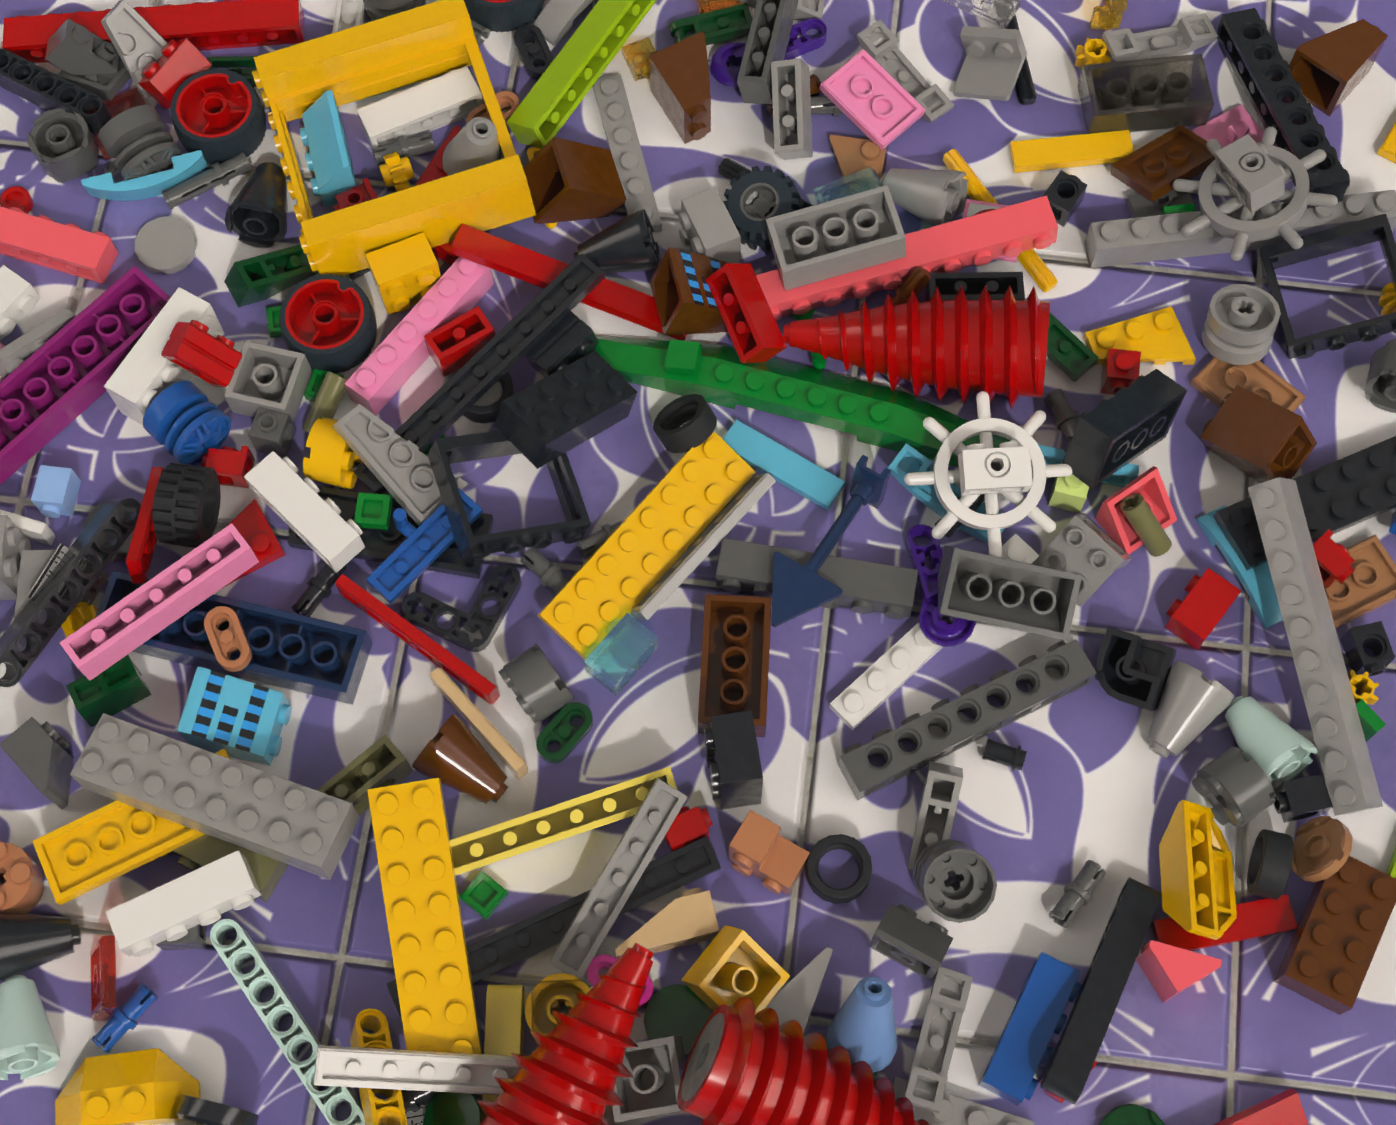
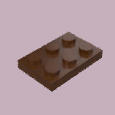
M1180 124L1111 165V175L1150 202H1154L1174 190L1172 184L1176 179L1191 180L1204 172L1215 160V157L1206 147L1208 141Z

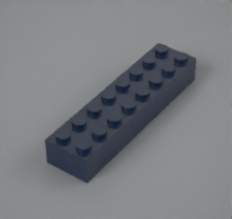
M112 571L96 617L145 583H132L130 574ZM213 594L132 652L194 667H203L219 673L353 705L373 643L366 630ZM215 607H229L240 619L252 651L251 661L243 670L237 672L227 671L222 668L215 657L204 628L205 616ZM222 623L219 626V630H226L229 623ZM233 652L230 655V660L239 658L240 652Z

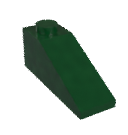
M300 244L234 262L224 282L237 306L242 307L266 300L300 283L302 280L318 274L319 271H312L307 254H304Z

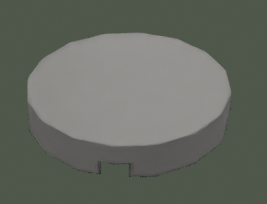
M172 216L158 217L147 222L139 230L135 238V252L139 261L147 270L153 273L164 272L165 274H174L185 269L196 255L197 239L190 225L182 219Z

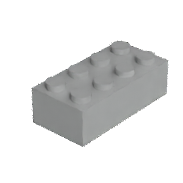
M888 185L766 219L769 241L785 291L906 257V237Z

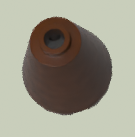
M453 714L441 726L436 736L424 747L413 762L412 767L417 772L432 779L441 778L442 784L487 804L491 799L496 803L508 789V786L504 784L507 776L460 717Z

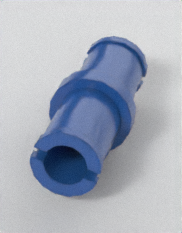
M141 983L139 988L121 1007L117 1006L112 1011L113 1016L91 1038L98 1047L102 1045V1050L109 1053L112 1047L129 1029L133 1030L138 1025L137 1020L159 997L151 989L148 990L145 984Z

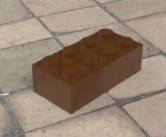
M705 594L698 734H705L704 729L710 728V716L752 710L756 737H765L772 597Z
M1349 856L1338 872L1328 879L1316 882L1298 923V929L1295 930L1274 982L1339 1015L1352 1009L1395 906L1396 878Z

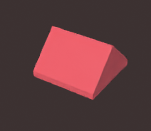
M1154 466L1103 501L1095 518L1111 539L1128 555L1142 546L1143 543L1120 509L1121 502L1126 497L1132 494H1141L1163 529L1177 521L1159 470Z
M1150 940L1139 950L1136 958L1137 963L1162 1002L1203 980L1220 968L1222 964L1221 959Z

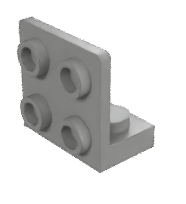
M963 26L960 38L966 52V58L953 88L954 96L1008 101L1027 55L1020 30Z
M1085 514L1074 516L1035 560L1034 565L1082 575L1076 604L1083 606L1115 570L1124 568L1132 557Z

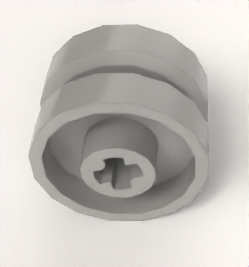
M1232 284L1221 288L1213 295L1202 331L1203 345L1211 355L1230 364L1249 365L1260 361L1269 352L1281 315L1279 304L1271 294L1252 285Z

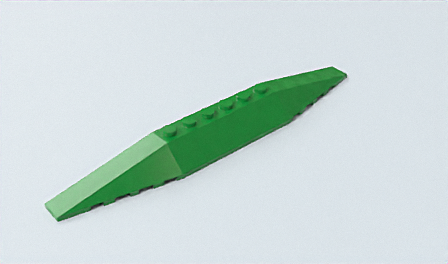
M596 336L599 344L596 345L595 351L627 382L681 396L697 394L703 396L706 402L735 409L737 404L857 435V441L897 452H900L907 443L932 461H935L938 450L943 443L924 428L923 420L926 417H932L950 433L959 426L970 422L907 392L897 389L892 391L891 388L776 358H771L761 363H741L735 348L719 344L701 343L702 352L696 375L667 373L663 366L669 341ZM979 435L968 438L962 443L965 446L980 444ZM992 435L994 448H1000L999 444L1010 441L1004 437ZM952 453L948 465L959 467L956 454Z

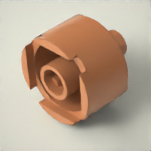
M1 841L0 913L27 914L39 903L43 896V868L33 856L18 846Z

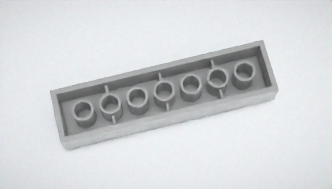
M104 713L70 774L83 789L120 801L126 805L331 880L360 818L350 802Z

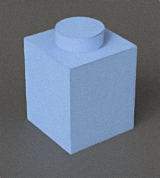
M40 465L31 501L44 516L50 518H59L60 515L72 516L81 480L71 468Z

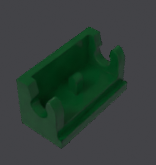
M129 655L123 657L91 681L84 675L66 685L77 711L90 727L98 724L103 713L113 716L152 695L148 686L141 678L142 674Z

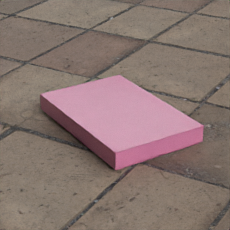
M864 49L823 81L819 88L872 142L879 146L881 151L920 119L926 111Z

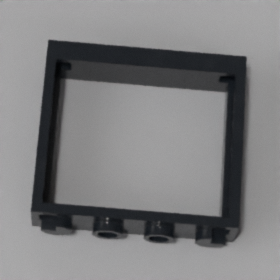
M1386 213L1301 236L1303 246L1299 249L1292 248L1287 241L1259 248L1260 263L1269 293L1279 304L1281 315L1278 324L1289 359L1296 357L1298 359H1305L1322 350L1329 349L1335 351L1346 347L1349 343L1360 340L1362 342H1370L1383 334L1391 332L1396 334L1395 312L1295 339L1274 271L1277 268L1379 241L1396 292V243Z
M499 430L435 439L428 453V458L460 557L473 556L474 559H481L489 556L491 553L504 551L505 554H511L522 548L534 546L536 549H542L552 543L564 541L566 544L575 543L576 540H581L591 522L567 454L564 453L547 463L566 522L473 536L450 464L522 453Z

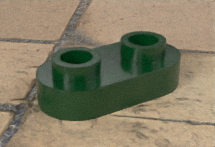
M579 702L567 704L539 734L536 746L543 760L549 763H559L565 760L590 732L593 726V717L590 709L585 704ZM573 718L582 719V724L577 727L572 726L570 722ZM553 742L560 744L559 750L555 752L548 749L549 745Z

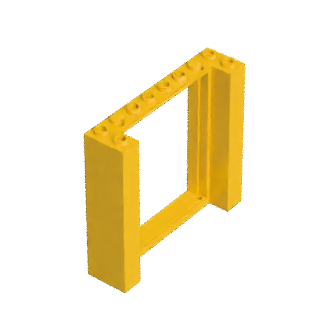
M439 0L253 57L257 70L252 71V75L257 88L264 89L260 92L265 107H270L272 111L267 113L272 130L277 129L278 132L273 138L278 152L284 153V158L280 159V163L285 176L290 175L291 181L286 182L292 200L297 199L298 202L297 205L293 206L298 223H301L302 226L299 240L304 254H307L313 272L319 271L321 275L333 274L344 276L369 268L365 254L423 232L430 247L433 248L454 241L461 224L484 232L536 215L526 175L519 155H516L477 44L464 0ZM472 66L490 121L496 127L503 159L314 218L287 122L302 118V114L329 90L333 91L338 107L445 74L454 69Z

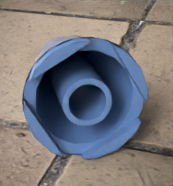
M866 977L858 982L829 1024L826 1044L828 1050L835 1046L844 1047L849 1053L851 1065L857 1061H865L870 1065L872 1073L881 1071L893 1060L897 1050V1033L891 987L880 978Z

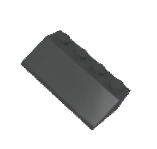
M945 545L938 573V613L1068 641L1082 575Z

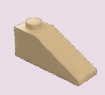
M693 888L683 891L681 893L682 897L675 898L615 949L617 959L620 958L628 947L632 948L635 942L653 953H658L714 939L720 930L710 890L702 892L701 888Z

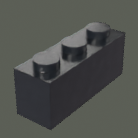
M1023 272L929 273L931 280L925 288V301L931 299L936 287H938L943 300H952L955 298L961 285L967 300L978 299L985 285L991 300L1003 299L1010 285L1015 300H1025Z

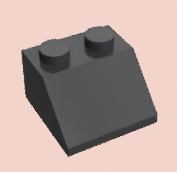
M31 717L3 740L0 746L34 786L63 810L68 805L71 784L70 774L74 758L66 750L71 745L47 721L41 725Z
M890 904L872 937L869 947L931 981L939 969L953 937L947 935L949 931L942 925L933 921L927 924L916 918L917 913L911 908L899 904L898 907Z

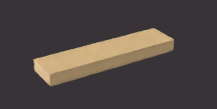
M438 667L430 673L429 676L433 685L519 780L526 775L528 767L525 760L442 668Z

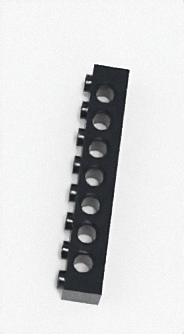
M1256 8L1222 14L1217 31V39L1264 128L1274 127L1277 130L1274 146L1289 151L1299 160L1318 149L1324 150L1326 152L1325 160L1307 170L1309 189L1312 193L1335 195L1338 202H1341L1347 187L1350 185L1349 173L1346 169H1343L1338 160L1336 149L1331 147L1326 138L1324 127L1315 118L1313 108L1304 98L1299 82L1293 78L1288 62L1282 58L1276 40L1270 36L1265 20L1261 19ZM1307 205V209H1308V208H1313V207H1318V206Z

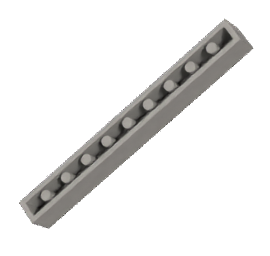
M1386 190L1344 195L1343 200L1331 208L1321 206L1306 208L1301 219L1292 228L1301 237L1386 213L1393 233L1396 228V191ZM1276 202L1272 204L1280 212L1289 203ZM1243 208L1237 209L1228 216L1240 220ZM1201 211L1091 222L1085 239L1090 268L1231 253L1234 240L1222 236L1210 226L1192 236H1184L1182 234V227L1202 216ZM1257 211L1253 221L1266 219L1261 211ZM1282 235L1263 241L1247 242L1245 251L1259 250L1261 247L1286 240Z
M1278 477L1248 487L1328 793L1333 805L1334 816L1383 807L1296 480Z

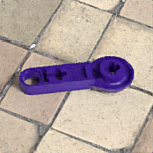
M811 18L793 25L788 44H792V47L787 45L784 60L794 59L823 46L827 35L826 24L820 19ZM810 29H816L821 32V36L810 38L806 35V32ZM732 42L724 44L712 55L710 70L712 76L719 83L725 86L739 87L737 78L746 47L745 43ZM734 63V65L739 66V68L735 69V67L730 66V64Z
M918 524L908 531L907 549L913 568L918 570L917 581L923 597L919 614L920 629L925 638L933 644L953 647L964 643L972 635L976 623L972 620L938 613V573L943 553L938 539L933 538L931 534L933 528L928 525ZM917 536H925L931 542L928 545L919 546L913 542V539ZM929 556L930 564L935 570H929L925 566V557ZM948 617L949 621L953 622L952 624H946V621L942 620V618Z

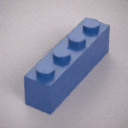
M1043 952L1039 954L978 1084L979 1086L1015 1105L1023 1102L1024 1098L1027 1100L1031 1099L1039 1082L1033 1078L1039 1065L1042 1067L1046 1066L1053 1051V1048L1048 1046L1053 1033L1057 1035L1061 1033L1068 1016L1063 1014V1010L1068 1001L1074 1003L1082 984L1077 982L1081 971Z

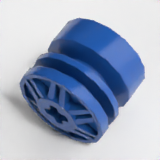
M181 381L164 389L154 398L143 417V428L160 445H165V449L179 463L198 465L202 463L203 455L208 453L209 448L219 449L231 430V420L216 404L209 402L207 396L190 381Z

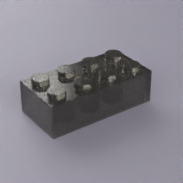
M1202 54L1083 65L1077 85L1087 134L1120 130L1138 132L1175 128L1180 124L1184 127L1206 125L1214 106Z

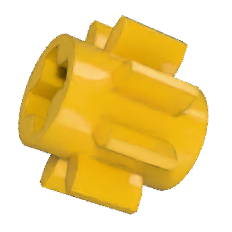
M1086 38L1084 46L1077 45L1075 67L1080 66L1084 75L1096 74L1099 76L1102 67L1109 68L1112 58L1109 57L1110 52L1103 39Z
M397 152L383 156L385 164L378 167L386 188L394 185L396 192L410 188L408 180L415 178L408 157L400 158Z
M79 602L61 625L66 637L93 620L99 608H95L94 604L89 606L87 602Z
M1350 670L1347 674L1355 703L1357 704L1363 699L1366 703L1374 705L1379 698L1373 693L1379 686V683H1373L1368 677L1369 672L1367 671L1363 675H1356L1353 670Z

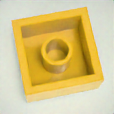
M424 232L365 254L375 286L388 315L394 312L406 311L410 306L417 304L441 278L438 262Z
M724 925L681 980L713 1011L722 1004L731 1006L739 998L749 997L753 1001L756 1015L767 1007L790 975L744 930Z

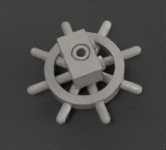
M1267 127L1265 129L1261 143H1256L1249 134L1224 148L1216 139H1210L1206 147L1215 157V160L1204 171L1201 180L1176 179L1172 184L1175 191L1199 194L1202 216L1182 227V234L1189 237L1210 226L1222 236L1234 240L1230 257L1234 261H1239L1243 258L1247 242L1263 241L1282 235L1292 248H1301L1303 246V239L1292 227L1301 219L1307 205L1331 208L1338 203L1335 195L1312 193L1309 189L1307 170L1325 160L1326 152L1318 149L1299 160L1289 151L1274 146L1277 130L1274 127ZM1291 179L1296 190H1285L1284 183ZM1217 195L1233 198L1219 206H1216L1212 196ZM1271 202L1289 204L1279 212ZM1243 208L1240 220L1228 216L1237 209ZM1257 211H1261L1266 219L1253 221Z

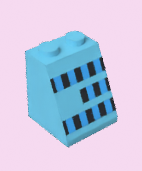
M197 666L177 732L188 744L206 751L216 753L225 748L232 758L271 766L273 757H277L280 753L282 746L281 730L283 724L287 725L290 720L292 707L282 692Z

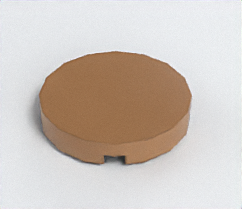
M1330 816L1316 817L1300 826L1295 832L1297 838L1293 843L1291 871L1304 881L1309 882L1328 879L1338 872L1347 861L1352 850V835L1349 828L1338 819H1332Z

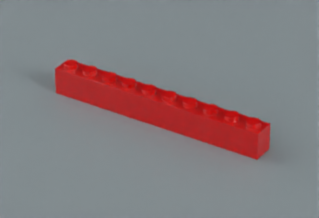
M224 0L221 2H195L182 5L167 4L164 6L133 8L167 43L172 39L176 41L187 38L199 51L305 42L304 12L300 0ZM111 9L62 14L49 13L36 16L21 15L4 18L2 48L32 63L49 62L45 59L48 39L67 19L85 27L89 32L113 45L101 23Z

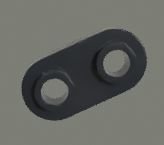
M524 25L519 27L514 33L515 49L526 73L531 78L539 79L552 63L553 55L542 31L534 25Z

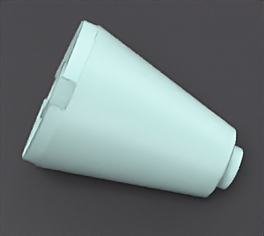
M1236 697L1226 708L1228 711L1225 714V719L1239 748L1244 751L1242 755L1247 762L1252 758L1267 775L1271 784L1279 780L1281 783L1293 780L1312 763L1313 760L1309 756L1310 753L1317 754L1318 752L1313 743L1253 697Z
M14 975L5 979V982L0 984V1080H8V1074L20 1073V1080L43 1075L57 1066L56 1060L60 1061V1051L35 982L27 979L24 975Z

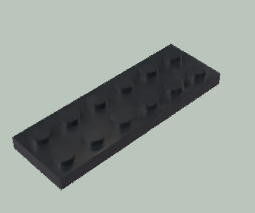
M317 486L320 490L318 495L324 501L330 498L341 510L340 517L345 521L349 519L354 521L358 492ZM392 498L388 530L360 528L363 532L360 537L365 548L354 558L383 563L407 539L394 524L393 513L396 509L402 508L394 498ZM407 513V521L417 529L419 526ZM482 513L470 525L473 536L491 533L494 520L491 514ZM291 529L288 539L289 546L313 551ZM454 541L426 570L480 579L484 558L474 559L473 556L461 558L456 541Z

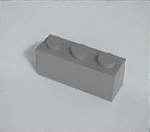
M801 58L771 62L774 153L783 160L813 157L809 66Z

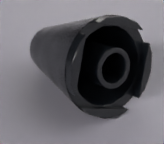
M264 162L259 164L226 211L224 220L226 228L230 233L232 230L237 233L239 241L254 247L268 248L272 247L274 242L279 240L282 242L287 232L286 176L283 169L275 163Z
M637 210L578 244V251L573 253L574 260L582 253L604 273L656 270L661 262V255L658 243L654 240L652 234L654 230L646 210Z
M0 913V981L74 953V945L81 944L79 923L72 924L71 917Z

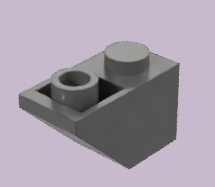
M67 19L48 39L45 59L71 75L114 74L118 70L119 54L111 43L104 41L89 32L85 27Z

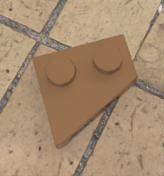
M830 134L829 147L833 150L836 157V165L840 175L843 176L848 196L878 188L883 172L886 147L881 151L879 146L871 140Z

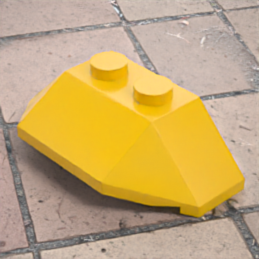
M1181 800L1178 802L1159 844L1162 909L1187 932L1217 940L1222 937L1224 932L1237 918L1232 853L1222 831L1213 820L1215 816L1211 808Z
M158 1048L87 1057L55 1100V1125H157L186 1121L180 1119L176 1114L181 1095L201 1098L200 1082Z

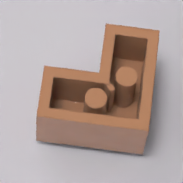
M750 810L729 845V861L733 863L731 867L743 876L749 877L752 874L763 880L761 885L775 894L779 895L782 891L789 895L807 863L810 852L780 836V826Z

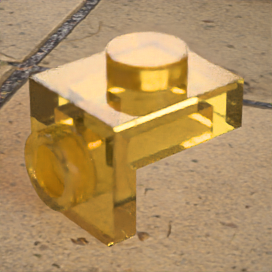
M1104 0L1105 6L1094 7L1090 20L1091 29H1119L1124 11L1127 10L1128 0Z
M649 37L622 46V55L635 81L650 78L649 56L659 52V50L655 51Z

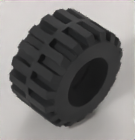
M174 462L166 466L155 490L152 512L155 535L160 543L196 548L212 537L218 521L221 499L219 479L213 468Z

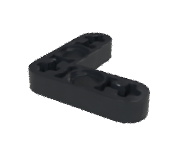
M501 564L496 567L469 614L422 592L408 594L403 599L402 611L410 623L468 651L480 652L486 649L517 596L522 585L521 576L518 569L513 565ZM510 574L513 584H505L502 589L503 596L506 597L504 599L498 594L502 586L499 578H506ZM493 600L499 603L500 609L496 614L489 616L482 612V606L485 602ZM422 602L424 609L432 614L430 622H428L429 618L426 613L417 611L414 615L410 606L412 604L417 606ZM449 614L455 617V624L450 629L444 630L437 626V621L441 616ZM462 622H465L463 624L465 630L471 633H475L477 629L480 630L482 639L476 638L473 642H470L469 635L461 631Z

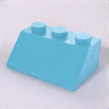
M329 90L302 114L304 127L299 128L303 145H309L310 152L305 153L308 169L315 172V177L310 178L315 196H321L324 207L337 204L335 195L357 186L342 120L333 91Z

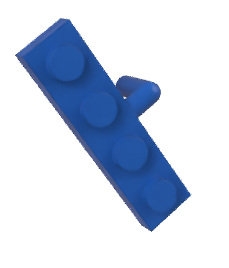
M458 488L469 524L471 525L483 513V509ZM444 504L417 529L407 521V513L404 509L398 508L394 511L395 527L407 539L366 579L367 583L390 604L455 541Z

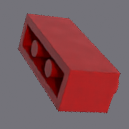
M727 263L706 278V282L741 363L766 362L787 348L751 264Z

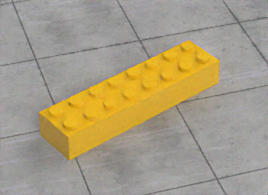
M441 778L368 789L406 1050L483 1054Z

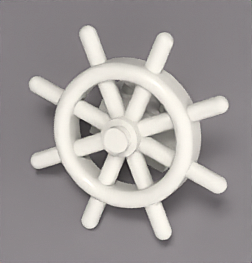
M981 391L976 395L978 419L959 426L952 433L932 417H926L923 420L924 428L943 444L935 457L933 471L907 473L904 477V482L909 486L934 484L936 495L947 513L932 529L931 534L933 538H943L958 521L968 527L987 531L989 555L1001 557V529L1015 525L1026 516L1048 533L1056 529V523L1036 505L1043 495L1046 478L1071 476L1072 469L1067 464L1046 465L1043 453L1032 437L1046 420L1044 411H1036L1021 428L1007 420L991 418L989 395L987 392ZM979 435L980 444L965 446L962 443L968 438ZM992 435L1001 436L1010 441L999 444L1000 448H994ZM952 453L958 456L959 470H948ZM950 483H960L961 497L959 499L953 493ZM1020 492H1027V495L1024 496ZM997 493L1005 496L1016 508L999 514ZM980 494H984L986 514L977 513L969 509Z

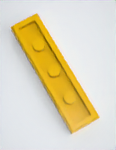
M1129 130L1010 142L1009 146L1014 173L1115 163L1134 152Z

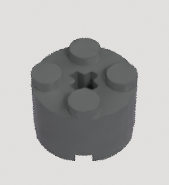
M65 109L49 110L38 116L33 122L34 127L31 133L28 132L27 136L29 148L42 170L59 183L79 178L90 170L95 169L99 163L98 145L86 121L80 114L74 112L75 114L69 113Z
M1396 339L1389 340L1386 346L1379 348L1372 355L1364 389L1365 394L1368 393L1371 396L1370 402L1374 406L1392 413H1396Z
M537 643L505 664L503 669L498 671L507 686L517 696L516 700L522 709L530 716L534 723L544 720L574 699V696L553 665L546 659L544 652Z
M1230 747L1198 770L1197 777L1192 780V785L1213 806L1211 810L1215 819L1221 825L1229 822L1236 827H1242L1274 804L1275 798H1270L1269 794L1274 792V789L1267 775L1252 758L1246 762L1239 755L1244 751L1237 747Z

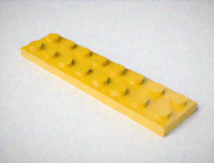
M713 431L705 442L695 448L692 447L677 461L537 616L580 657L588 660L628 616L633 607L645 597L756 472Z

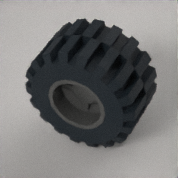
M755 166L751 167V173L747 174L744 170L739 173L741 176L739 180L735 178L731 180L732 189L726 188L724 196L727 200L723 202L741 236V243L743 245L747 243L749 248L756 250L759 246L762 251H769L771 244L768 237L766 219L800 210L804 207L797 188L789 176L785 177L783 171L779 169L773 172L771 166H764L763 171H760L759 167Z

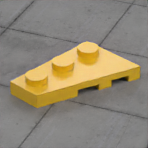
M1172 306L1085 332L1083 336L1086 346L1099 357L1095 365L1103 364L1109 348L1140 351V362H1153V365H1165L1166 362H1182V365H1194L1196 357Z

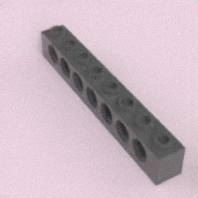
M1077 639L1067 644L1064 640L1059 641L1047 649V654L1039 658L1036 655H1031L1018 664L1019 668L1009 673L1007 669L1001 670L989 678V683L981 687L978 684H973L961 691V697L951 702L948 698L943 699L931 707L932 711L922 716L919 713L913 714L901 722L902 726L892 731L890 728H885L874 734L872 741L862 746L860 743H855L844 749L838 766L857 801L927 766L929 761L935 762L1090 684L1097 672ZM1053 667L1057 669L1061 677H1050L1046 673L1045 668ZM1016 683H1028L1032 688V692H1021L1017 688ZM996 696L1001 699L1003 706L993 707L988 703L987 698ZM959 711H968L973 715L974 721L964 722L960 720L957 713ZM932 725L940 726L944 730L945 735L934 737L929 733L928 727ZM909 740L915 745L916 749L912 752H905L899 748L898 742ZM872 755H880L885 759L886 764L882 767H875L869 763L868 758Z

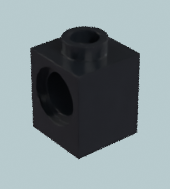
M1062 170L1043 196L1048 197L1057 224L1064 227L1083 201L1087 184L1083 183L1077 176L1069 175Z
M1382 621L1349 628L1340 638L1351 670L1356 675L1363 674L1366 671L1369 672L1368 677L1387 671L1386 667L1395 659ZM1363 646L1369 647L1374 652L1375 657L1367 655L1363 650Z
M1323 774L1284 781L1274 790V808L1278 814L1282 815L1284 823L1321 816L1333 807Z

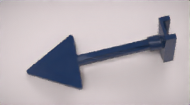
M865 455L861 456L856 463L850 489V500L806 565H800L778 551L774 552L771 625L773 627H777L842 596L843 590L840 587L819 576L817 572L861 507L869 504L878 509L884 500L891 470L885 467L880 475L866 467L868 457Z

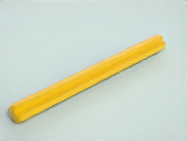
M951 149L943 155V163L949 170H958L966 173L962 178L968 180L967 194L972 200L998 204L956 149ZM1034 249L1023 251L1018 255L1017 259L1043 292H1049L1057 286L1058 280Z

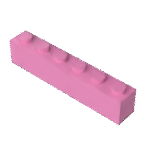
M459 257L344 383L351 401L357 405H362L376 416L430 356L424 336L470 311L494 285L491 268Z
M231 523L68 636L60 644L76 667L91 681L259 563L251 547Z

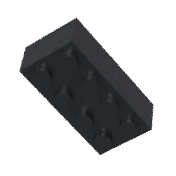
M593 351L503 400L495 427L538 469L627 418L638 392L596 351Z
M1158 369L1153 370L1146 376H1139L1132 385L1127 388L1122 387L1115 396L1109 400L1103 399L1095 409L1089 413L1085 411L1077 418L1074 424L1076 431L1064 448L1066 455L1062 464L1069 465L1072 469V475L1092 489L1166 438L1187 389Z

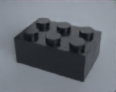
M752 710L710 716V728H705L704 731L707 767H710L711 770L710 787L712 799L719 800L721 810L761 804L763 774Z

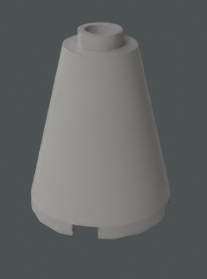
M484 117L471 119L448 143L444 150L442 160L445 174L447 173L449 176L501 160L502 154L495 125Z
M891 168L888 173L885 172L882 175L879 187L888 185L894 204L928 224L937 226L955 221L952 218L956 211L962 213L967 197L968 180L962 178L966 173L958 170Z
M1177 661L1171 667L1147 736V740L1152 743L1149 749L1167 759L1169 754L1176 757L1231 704L1234 695L1215 679L1210 681L1202 676L1204 672L1180 661Z

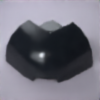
M1108 627L1097 657L1095 671L1097 672L1100 685L1108 695L1121 702L1149 711H1155L1160 702L1177 651L1174 648L1142 639L1140 636Z

